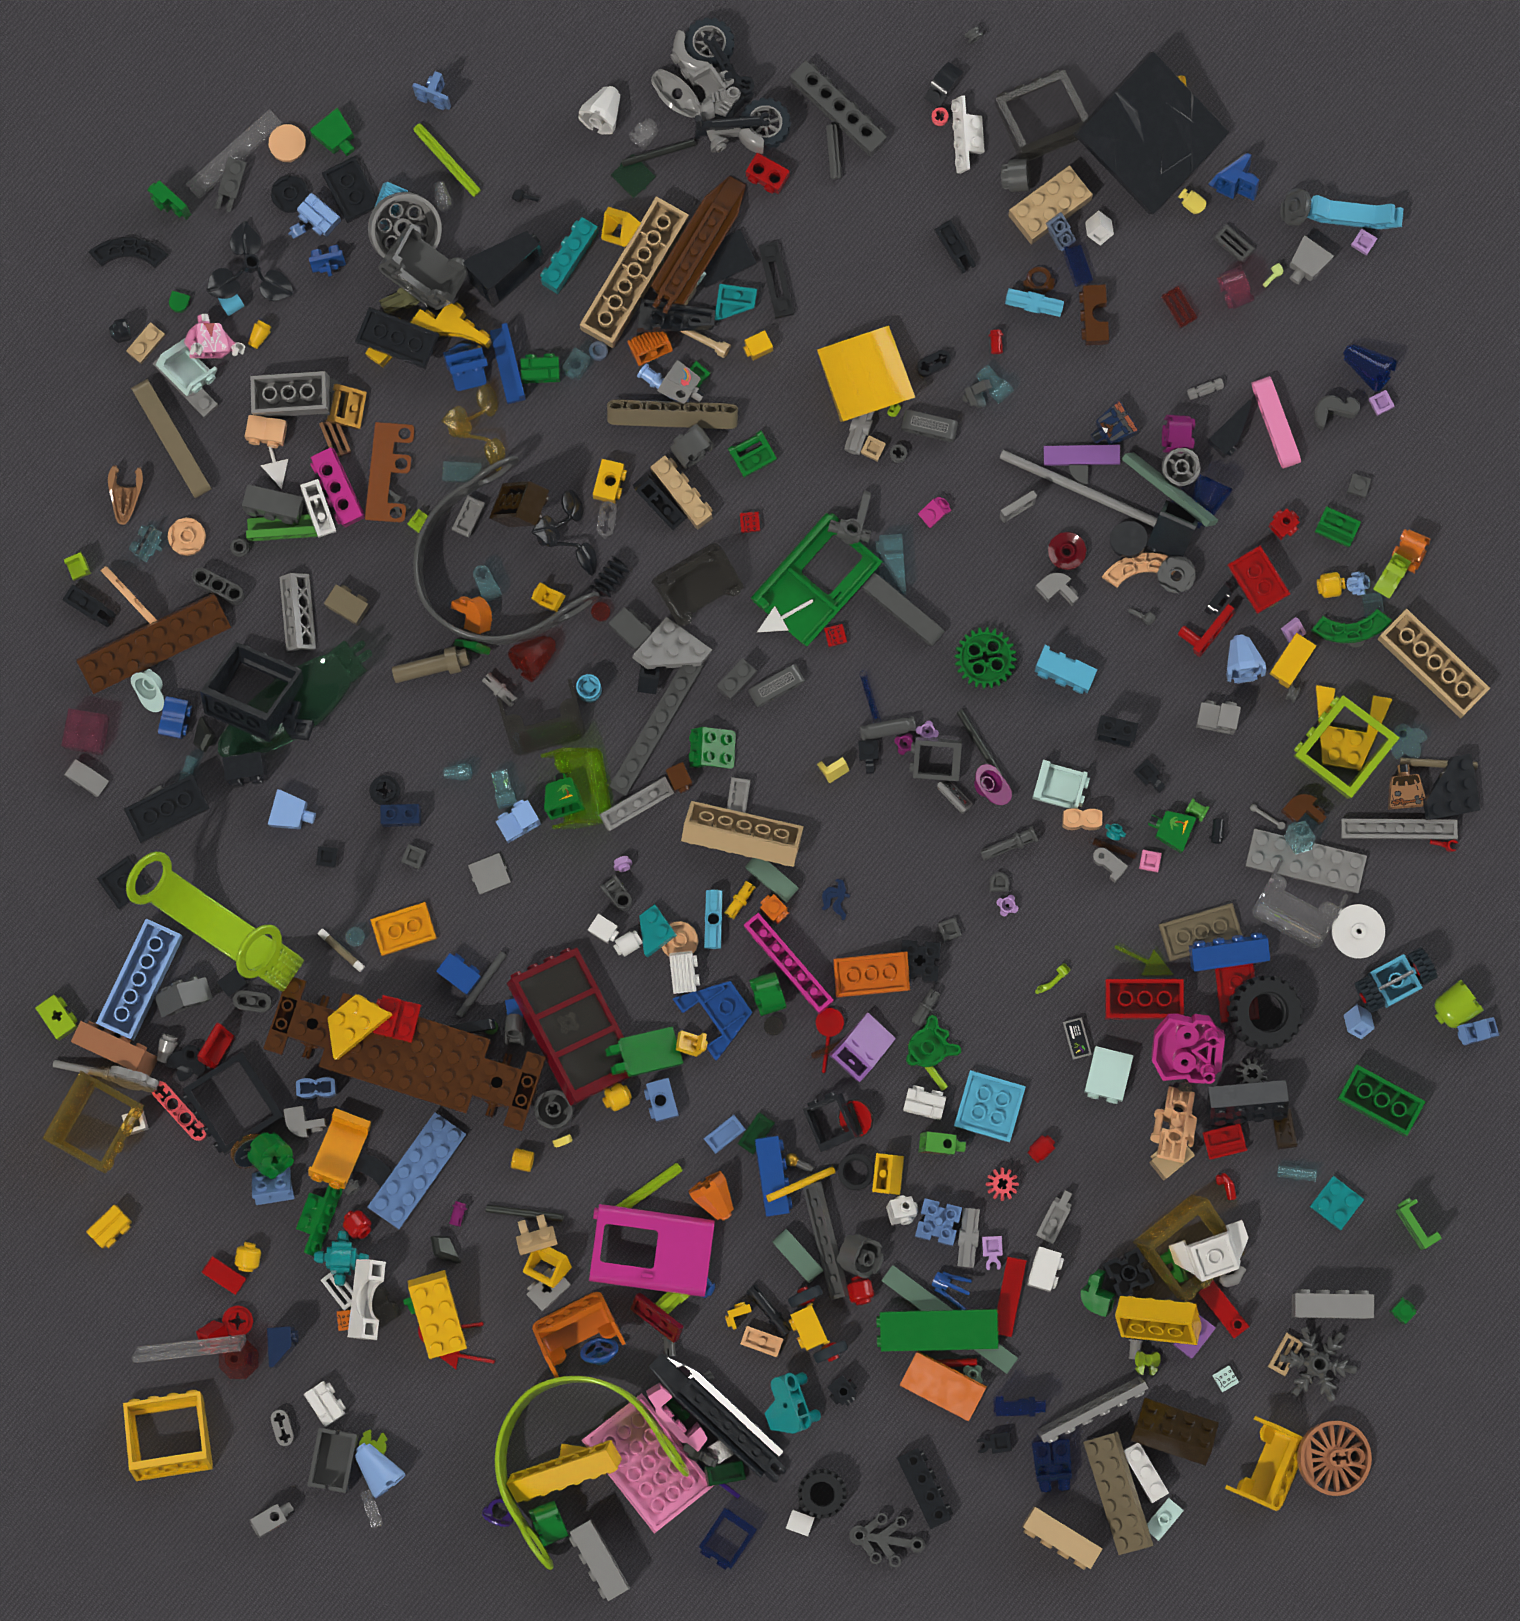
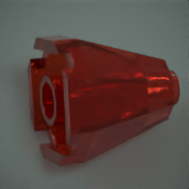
M543 635L514 645L509 649L507 655L516 670L520 668L523 671L520 675L533 683L538 679L554 655L556 643L551 637Z
M230 1340L219 1351V1368L230 1379H247L259 1368V1351L248 1340ZM236 1355L238 1357V1360L234 1363V1356Z

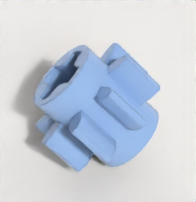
M1352 572V577L1348 578L1346 583L1348 590L1353 595L1357 594V596L1366 594L1365 589H1369L1371 584L1369 577L1364 572Z

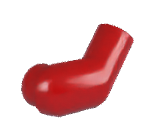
M1225 1173L1216 1175L1217 1185L1224 1184L1227 1200L1236 1199L1234 1182Z

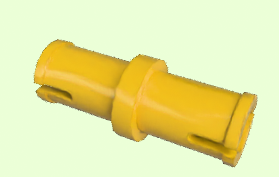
M745 881L738 894L733 896V901L724 913L728 914L730 918L735 919L741 908L746 906L747 899L756 887Z

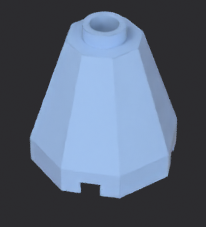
M1243 634L1234 636L1230 640L1226 671L1227 681L1231 682L1234 679V683L1239 684L1255 681L1259 674H1261V677L1265 676V662L1251 639Z

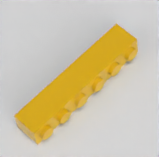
M612 1440L512 1473L506 1485L517 1503L521 1501L527 1502L536 1496H545L551 1491H560L569 1485H578L590 1478L596 1479L601 1474L613 1473L618 1469L622 1458Z

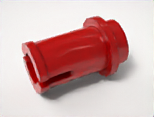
M991 330L988 335L991 338V354H1002V337L1004 334H1002V330Z

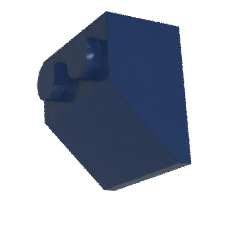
M295 1327L267 1328L270 1368H278L296 1347V1343L299 1342V1333L295 1330Z

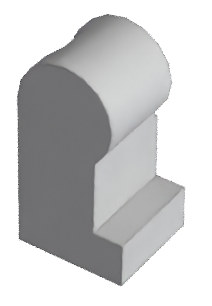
M1098 848L1093 853L1094 863L1098 866H1103L1112 873L1109 879L1114 883L1118 881L1128 868L1125 863L1105 848Z

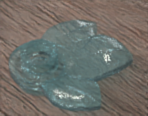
M1406 724L1396 726L1393 733L1400 738L1391 748L1393 756L1399 759L1405 753L1409 757L1419 758L1421 753L1420 743L1427 740L1424 731L1419 728H1411ZM1401 730L1406 731L1407 735L1405 737L1399 735Z

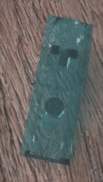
M902 534L879 535V541H876V552H880L881 560L901 593L906 594Z

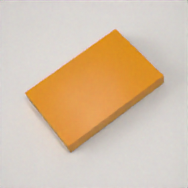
M426 902L370 919L381 956L437 939Z

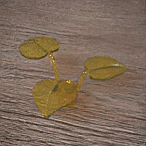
M489 384L480 386L476 394L477 403L482 408L480 412L467 418L465 409L461 406H456L448 411L442 422L448 426L452 437L486 441L484 452L489 463L492 465L505 458V448L498 438L490 440V438L469 434L472 430L470 420L484 413L488 416H493L497 411V395L494 389ZM502 466L495 470L499 472L502 469Z

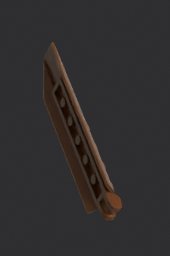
M729 176L704 197L651 284V287L658 294L652 305L654 308L660 305L663 297L669 300L663 308V313L665 314L668 313L673 303L685 304L737 218L746 187L745 184Z

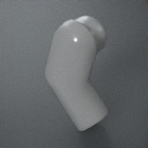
M1240 1266L1233 1274L1221 1275L1219 1277L1220 1284H1223L1224 1287L1238 1285L1247 1269Z

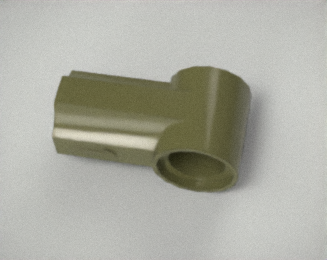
M399 288L396 293L379 300L384 313L389 315L403 308L414 307L420 302L403 288Z

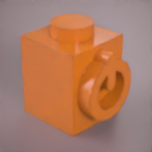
M774 894L771 897L767 895L760 902L762 904L760 910L777 925L789 914L787 907Z

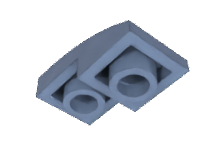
M1062 212L1046 222L1048 231L1061 252L1076 241L1070 230L1071 227Z

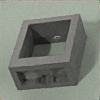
M916 737V741L911 743V753L914 754V761H910L909 772H913V778L959 781L962 740ZM920 745L953 748L951 774L919 772Z

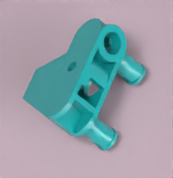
M800 1372L796 1375L786 1373L772 1379L771 1389L775 1401L765 1412L770 1430L793 1434L808 1429L811 1423L821 1419V1414L817 1409L808 1410L800 1385L807 1383L805 1373Z

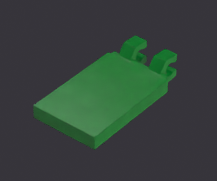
M673 1027L620 1038L617 1041L618 1044L611 1045L605 1049L607 1057L621 1054L623 1058V1063L615 1064L611 1067L612 1075L627 1072L628 1077L683 1064L681 1053L676 1051L677 1040Z

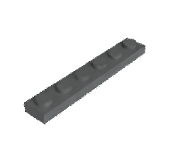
M816 1182L803 1187V1192L830 1298L833 1300L848 1296L849 1293L844 1270L837 1262L839 1251L821 1182Z

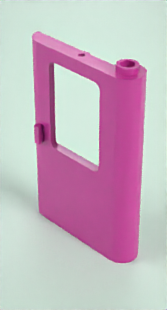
M599 1204L598 1208H594L593 1219H597L589 1281L701 1297L705 1296L715 1220ZM611 1224L657 1231L658 1238L654 1267L648 1269L602 1262L600 1255L604 1226Z

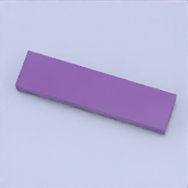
M1120 445L1043 447L1044 466L1120 465Z

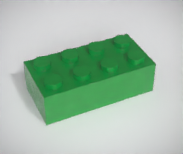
M1357 1064L1353 1067L1336 1099L1404 1137L1408 1136L1426 1102Z

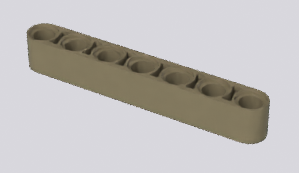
M146 379L131 388L194 498L196 499L212 490L149 380Z
M611 400L607 403V422L612 425L691 428L697 424L701 428L733 429L738 425V407L734 404L686 402L682 404L669 401Z

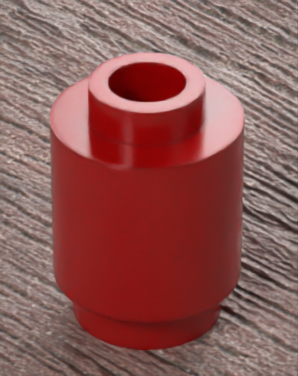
M1041 1135L1029 1147L1030 1150L1027 1153L1039 1163L1056 1149L1053 1146L1055 1142L1050 1136L1046 1135L1044 1137Z

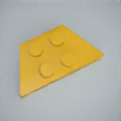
M355 994L328 1017L333 1058L335 1060L340 1059L390 1018L392 1013L380 1008L374 1002L368 1001L367 998L360 994Z

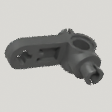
M863 491L856 519H841L840 522L830 520L828 532L837 533L836 537L841 538L847 544L858 543L859 540L868 542L871 530L862 528L871 492Z

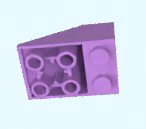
M867 1012L830 1052L829 1056L850 1076L860 1082L896 1038Z

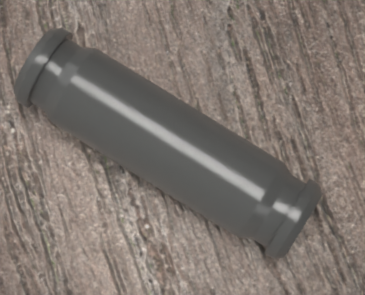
M910 716V718L905 717L860 726L859 729L861 739L865 741V739H876L908 733L912 730L916 731L914 717Z

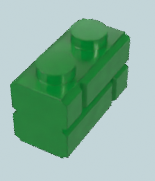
M551 353L544 354V357H536L533 354L525 355V358H521L522 384L560 382L559 357Z

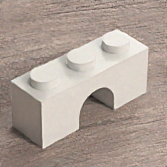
M1134 1443L1124 1449L1127 1463L1136 1475L1149 1501L1153 1503L1169 1494L1142 1446L1139 1443Z

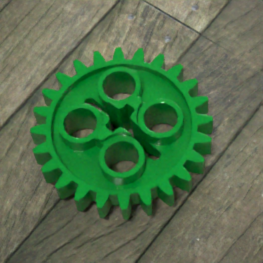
M986 627L985 632L978 628L977 634L971 630V637L966 634L964 635L966 642L959 641L962 648L956 647V651L960 654L955 655L954 658L960 661L956 662L955 666H961L957 672L964 673L962 680L969 678L968 685L975 682V688H977L979 684H982L984 690L986 685L989 684L990 689H993V683H996L999 687L1000 680L1007 682L1005 675L1012 676L1009 669H1015V666L1011 663L1016 662L1017 659L1011 656L1015 655L1016 651L1010 650L1014 644H1007L1009 637L1003 639V632L996 635V629L990 633L988 627ZM995 643L998 646V650L992 652L988 649V645ZM977 647L980 652L978 655H971L969 649ZM984 654H986L987 657L1002 654V657L989 658L988 662H985L984 660H979L973 663H969V660L982 659ZM998 661L1002 664V668L994 670L991 664ZM980 665L983 667V672L976 674L973 671V667Z

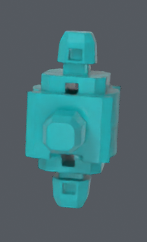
M339 1231L337 1237L339 1242L332 1241V1247H327V1253H324V1251L315 1252L314 1261L322 1264L326 1262V1268L330 1269L331 1274H336L334 1275L335 1285L344 1286L346 1281L345 1275H351V1270H355L356 1259L369 1260V1255L364 1253L357 1255V1248H353L352 1242H349L348 1232Z

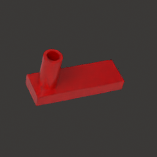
M1228 604L1202 638L1185 625L1180 629L1178 635L1194 646V654L1201 657L1233 617L1235 609Z
M1214 1280L1198 1292L1233 1339L1249 1328V1325Z

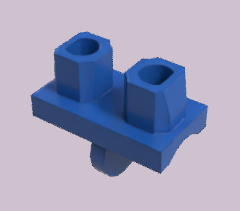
M338 245L330 246L328 248L329 253L322 254L320 249L311 251L309 262L313 273L318 271L320 273L327 272L330 277L333 276L332 270L346 265L343 252L339 249Z

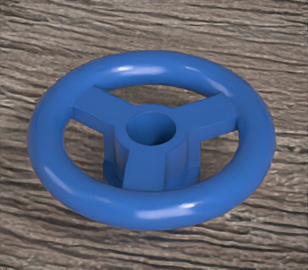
M596 1338L583 1345L580 1356L588 1363L604 1365L617 1354L618 1344L611 1338ZM601 1343L610 1344L613 1349L605 1348ZM595 1345L596 1347L593 1351L586 1355V1351Z

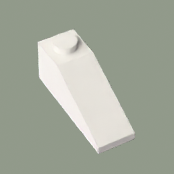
M319 480L301 484V493L318 538L336 532Z

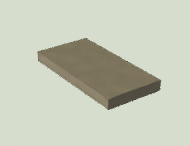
M1233 903L1158 925L1169 962L1190 956L1189 945H1193L1195 941H1205L1207 943L1213 942L1215 938L1228 940L1232 939V936L1242 935Z

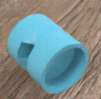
M586 674L578 679L576 689L581 700L591 703L600 698L602 687L596 676Z

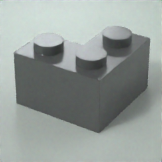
M197 976L187 979L186 982H183V980L171 983L172 986L160 989L161 993L154 996L162 1018L178 1014L187 1008L203 1005L213 999L206 977L198 979Z

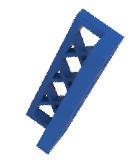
M507 323L501 324L502 328L491 330L490 335L507 404L526 400L509 328Z

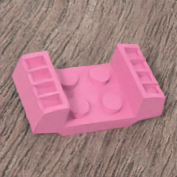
M661 1383L646 1390L648 1398L653 1403L655 1414L682 1443H688L696 1451H699L707 1441L706 1434L701 1425L696 1422L687 1430L679 1419L674 1420L673 1412L665 1404L672 1398V1395Z

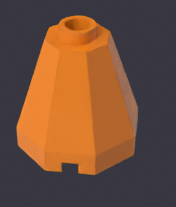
M721 1171L707 1176L706 1180L703 1182L699 1181L688 1190L691 1198L717 1220L722 1219L724 1221L732 1215L731 1212L734 1208L726 1178Z

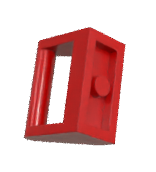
M216 1023L197 1055L198 1061L211 1069L218 1067L234 1040V1035L223 1025Z

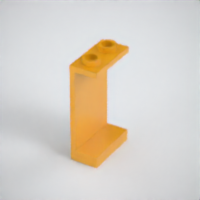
M335 1108L332 1114V1121L312 1167L310 1166L308 1169V1175L316 1182L324 1181L329 1183V1186L335 1189H345L371 1129V1121Z

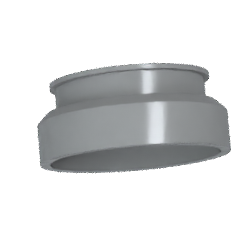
M398 192L382 199L373 209L368 222V235L373 248L381 257L384 258L393 246V244L391 246L386 245L387 239L393 237L395 243L403 232L398 231V225L401 222H405V228L411 223L415 225L422 224L424 229L421 239L434 249L437 248L442 233L441 220L434 206L423 197L410 192ZM398 205V212L392 214V206ZM416 207L417 213L414 216H410V209ZM382 220L387 221V226L384 229L379 227Z

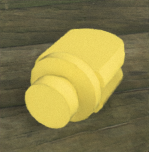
M1184 188L1178 196L1180 199H1184L1181 203L1191 213L1199 214L1205 209L1206 200L1195 191L1191 190L1188 193V190Z

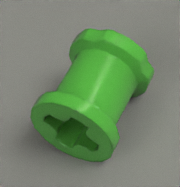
M1192 798L1185 813L1192 814L1202 822L1209 806H1202Z

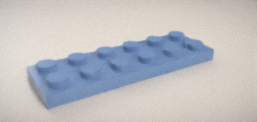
M434 1112L367 1208L397 1229H400L465 1138L466 1133Z

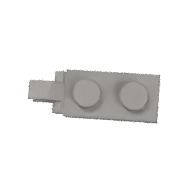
M1065 1190L1061 1199L1055 1198L1036 1236L1054 1244L1071 1210L1072 1205L1068 1201L1072 1193Z

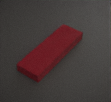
M642 1293L636 1294L630 1309L673 1343L678 1341L684 1326Z

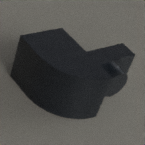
M947 62L932 80L924 98L936 107H941L950 91L956 87L964 72L950 62Z

